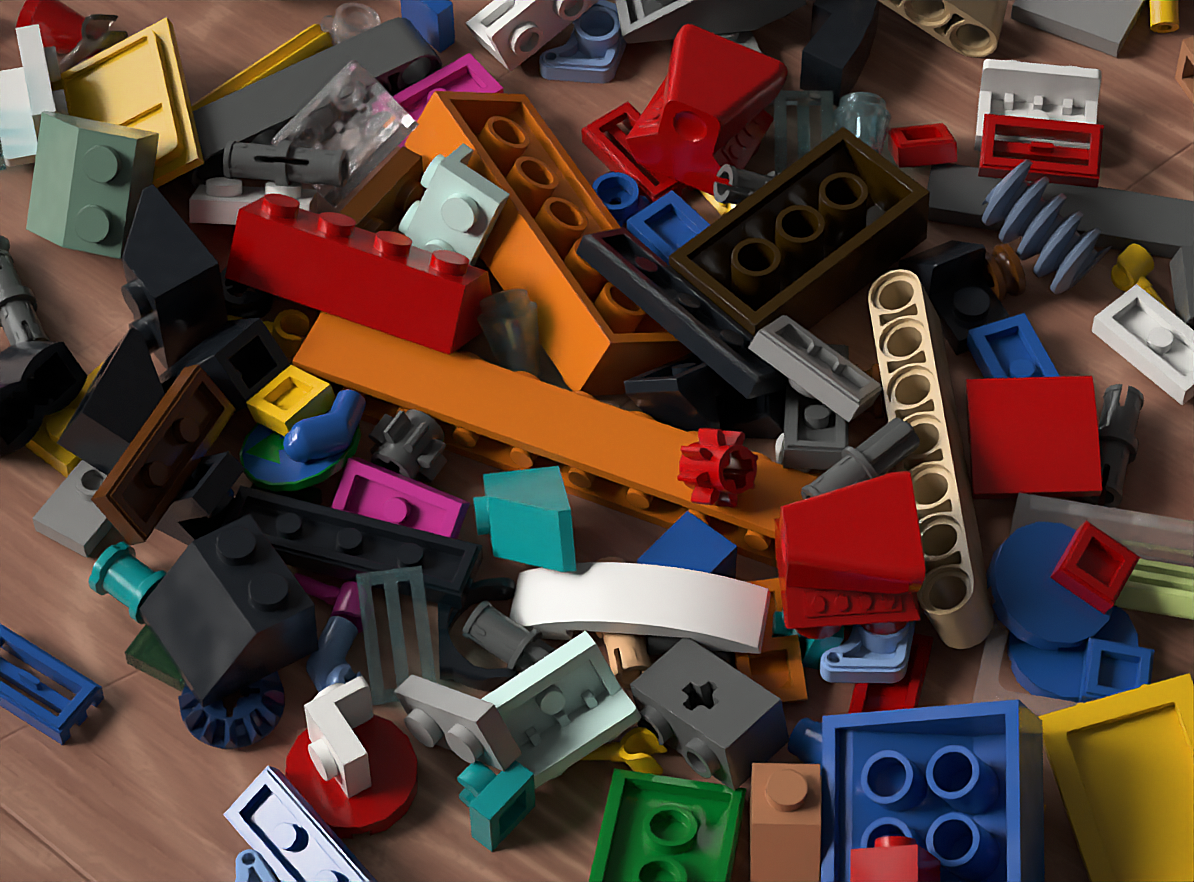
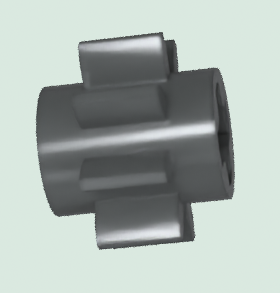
M410 409L406 413L400 410L394 418L385 413L368 435L375 442L374 446L370 449L371 454H373L371 463L418 482L423 479L431 483L448 461L441 454L447 446L443 442L445 439L443 429L432 417L419 410Z

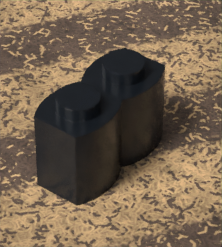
M25 341L16 343L0 353V456L14 453L24 447L39 430L45 415L56 413L68 406L82 390L87 374L64 342Z

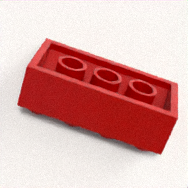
M266 194L264 197L240 208L238 211L225 275L227 279L448 355L484 332L494 323L496 312L488 271L468 265L469 259L462 254L448 250H436L432 253L412 246V240L403 234L391 231L373 233L355 227L356 221L349 216L334 212H324L319 215L299 208L300 202L282 194Z

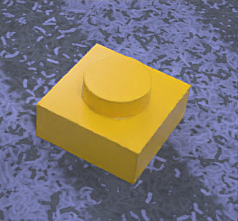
M290 365L250 398L246 404L254 421L285 437L295 423L302 419L323 415L328 412L336 396L329 383Z

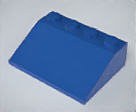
M1019 699L823 716L821 882H850L851 849L875 847V839L885 836H904L916 839L919 846L940 860V882H1045L1042 720Z

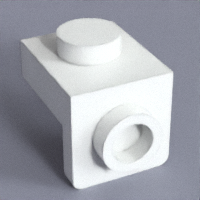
M359 676L345 684L336 683L324 688L312 701L304 705L309 739L312 742L308 745L310 757L322 778L328 781L335 777L348 798L372 786L368 753L352 730L373 717L370 686L363 676Z

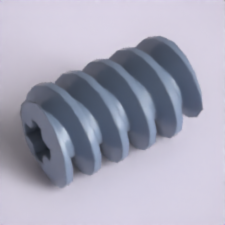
M1027 159L1007 174L987 195L982 205L988 203L982 216V222L988 227L1005 220L999 234V239L1003 243H1010L1022 237L1016 251L1021 261L1027 260L1039 254L1040 256L1034 266L1033 273L1039 278L1056 271L1057 273L1050 289L1057 295L1071 289L1084 278L1107 254L1112 246L1099 252L1094 249L1101 233L1098 227L1081 235L1076 231L1084 216L1081 210L1064 218L1059 214L1067 198L1064 193L1047 201L1042 197L1050 181L1046 176L1030 184L1025 180L1033 164Z

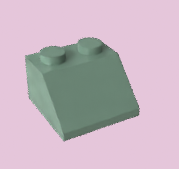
M43 111L41 114L26 230L63 248L121 259L142 190L153 183L159 133Z

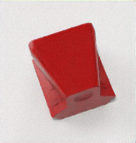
M686 24L682 26L674 39L666 78L626 137L635 162L714 196L715 181L730 185L728 179L716 176L720 168L728 164L744 170L751 157L758 152L764 135L774 121V118L764 109L778 96L783 88L788 75L787 67L777 59L695 25Z
M909 471L891 472L781 506L780 518L774 519L775 551L784 623L787 629H795L800 635L809 639L820 640L836 634L842 625L860 624L865 630L873 634L889 635L903 629L908 621L921 620L917 592L924 582L926 569L912 477Z

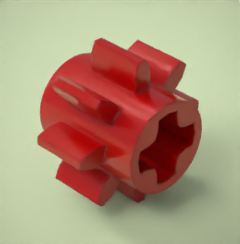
M700 428L698 431L699 442H694L689 446H681L680 474L677 476V479L693 489L691 495L692 503L730 508L737 507V494L744 493L748 489H754L756 486L754 481L757 475L756 461L758 460V455L753 454L750 449L742 446L745 439L743 432Z

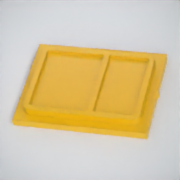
M167 17L61 73V81L50 82L52 91L64 89L69 116L159 133L152 183L156 188L204 164L173 23Z
M1190 673L1149 685L1143 684L1139 688L1086 703L1079 702L1075 706L1038 716L1043 723V746L1089 881L1194 882V684Z

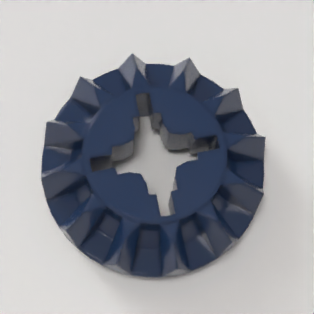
M278 671L239 690L241 696L244 697L238 698L237 707L233 708V717H228L227 708H224L222 699L202 708L185 682L182 694L178 696L181 717L186 728L199 741L222 749L242 748L262 740L277 726L285 708V693Z

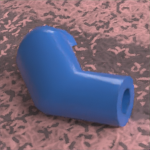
M353 390L340 391L336 395L329 413L302 419L293 425L291 431L284 437L283 446L286 454L295 462L305 463L311 459L327 458L342 453L351 443L366 408L365 398Z

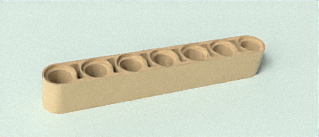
M893 270L881 275L873 283L869 290L868 302L888 423L894 418L907 421L914 428L915 433L920 439L919 447L896 465V472L909 471L911 473L926 569L925 579L920 590L917 592V598L940 639L946 645L956 649L971 648L981 643L989 635L994 623V613L989 588L987 589L986 569L940 318L918 276L909 270Z

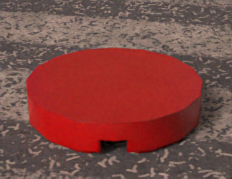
M374 714L370 720L352 729L368 753L372 786L350 798L346 796L335 777L325 781L319 774L308 751V745L312 743L309 739L308 728L298 735L286 757L285 777L339 838L353 839L352 834H362L370 831L371 836L387 830L407 813L417 794L418 760L409 737L392 721Z

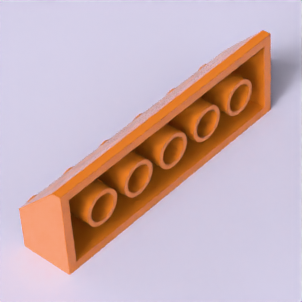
M434 91L404 145L406 148L422 156L424 174L429 164L438 154L447 157L464 143L474 150L467 166L510 194L479 257L485 262L503 288L507 299L513 303L531 329L535 340L544 348L559 370L565 384L572 391H583L592 396L623 394L626 392L625 380L692 352L576 253L584 235L621 227L525 94Z

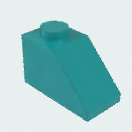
M559 466L483 474L485 496L473 497L477 535L489 534L493 556L560 572L577 571L571 508Z

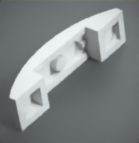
M617 562L576 563L577 571L560 572L540 567L520 572L509 618L529 632L537 628L542 632V639L570 641L572 640L573 631L580 630L691 638L705 649L711 651L761 653L771 597L769 589L701 571L660 565Z

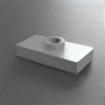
M787 315L781 316L759 330L748 349L788 377L790 385L797 392L806 397L818 399L848 422L871 407L883 390L880 383Z
M81 460L32 518L35 530L87 558L113 527L112 523L91 500L107 475Z

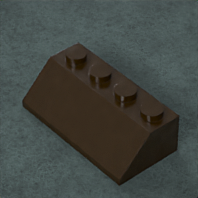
M843 126L669 255V265L754 337L759 330L783 315H787L808 331L927 239L930 191Z

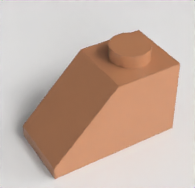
M752 763L749 882H819L821 842L820 764Z

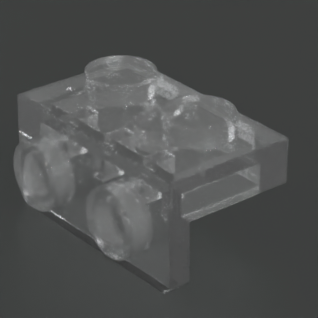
M351 60L273 137L271 143L278 145L280 140L295 141L297 146L302 148L344 149L348 151L349 175L344 188L311 184L335 208L419 124L357 60Z

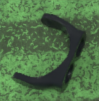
M500 577L473 582L462 609L438 603L440 680H454L473 689L494 691L519 674L516 670L509 668L485 669L474 666L457 651L449 636L456 620L471 605L482 601L508 600L514 597L516 584L512 579Z

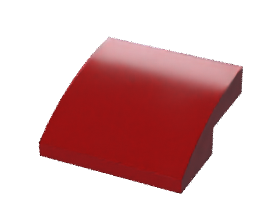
M1093 376L966 379L968 443H970L971 492L973 499L1087 497L1101 495L1100 445Z

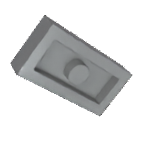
M413 674L394 691L407 713V716L404 718L406 727L419 742L427 747L437 745L455 752L468 763H474L478 760L502 771H505L522 754L497 708L490 702Z

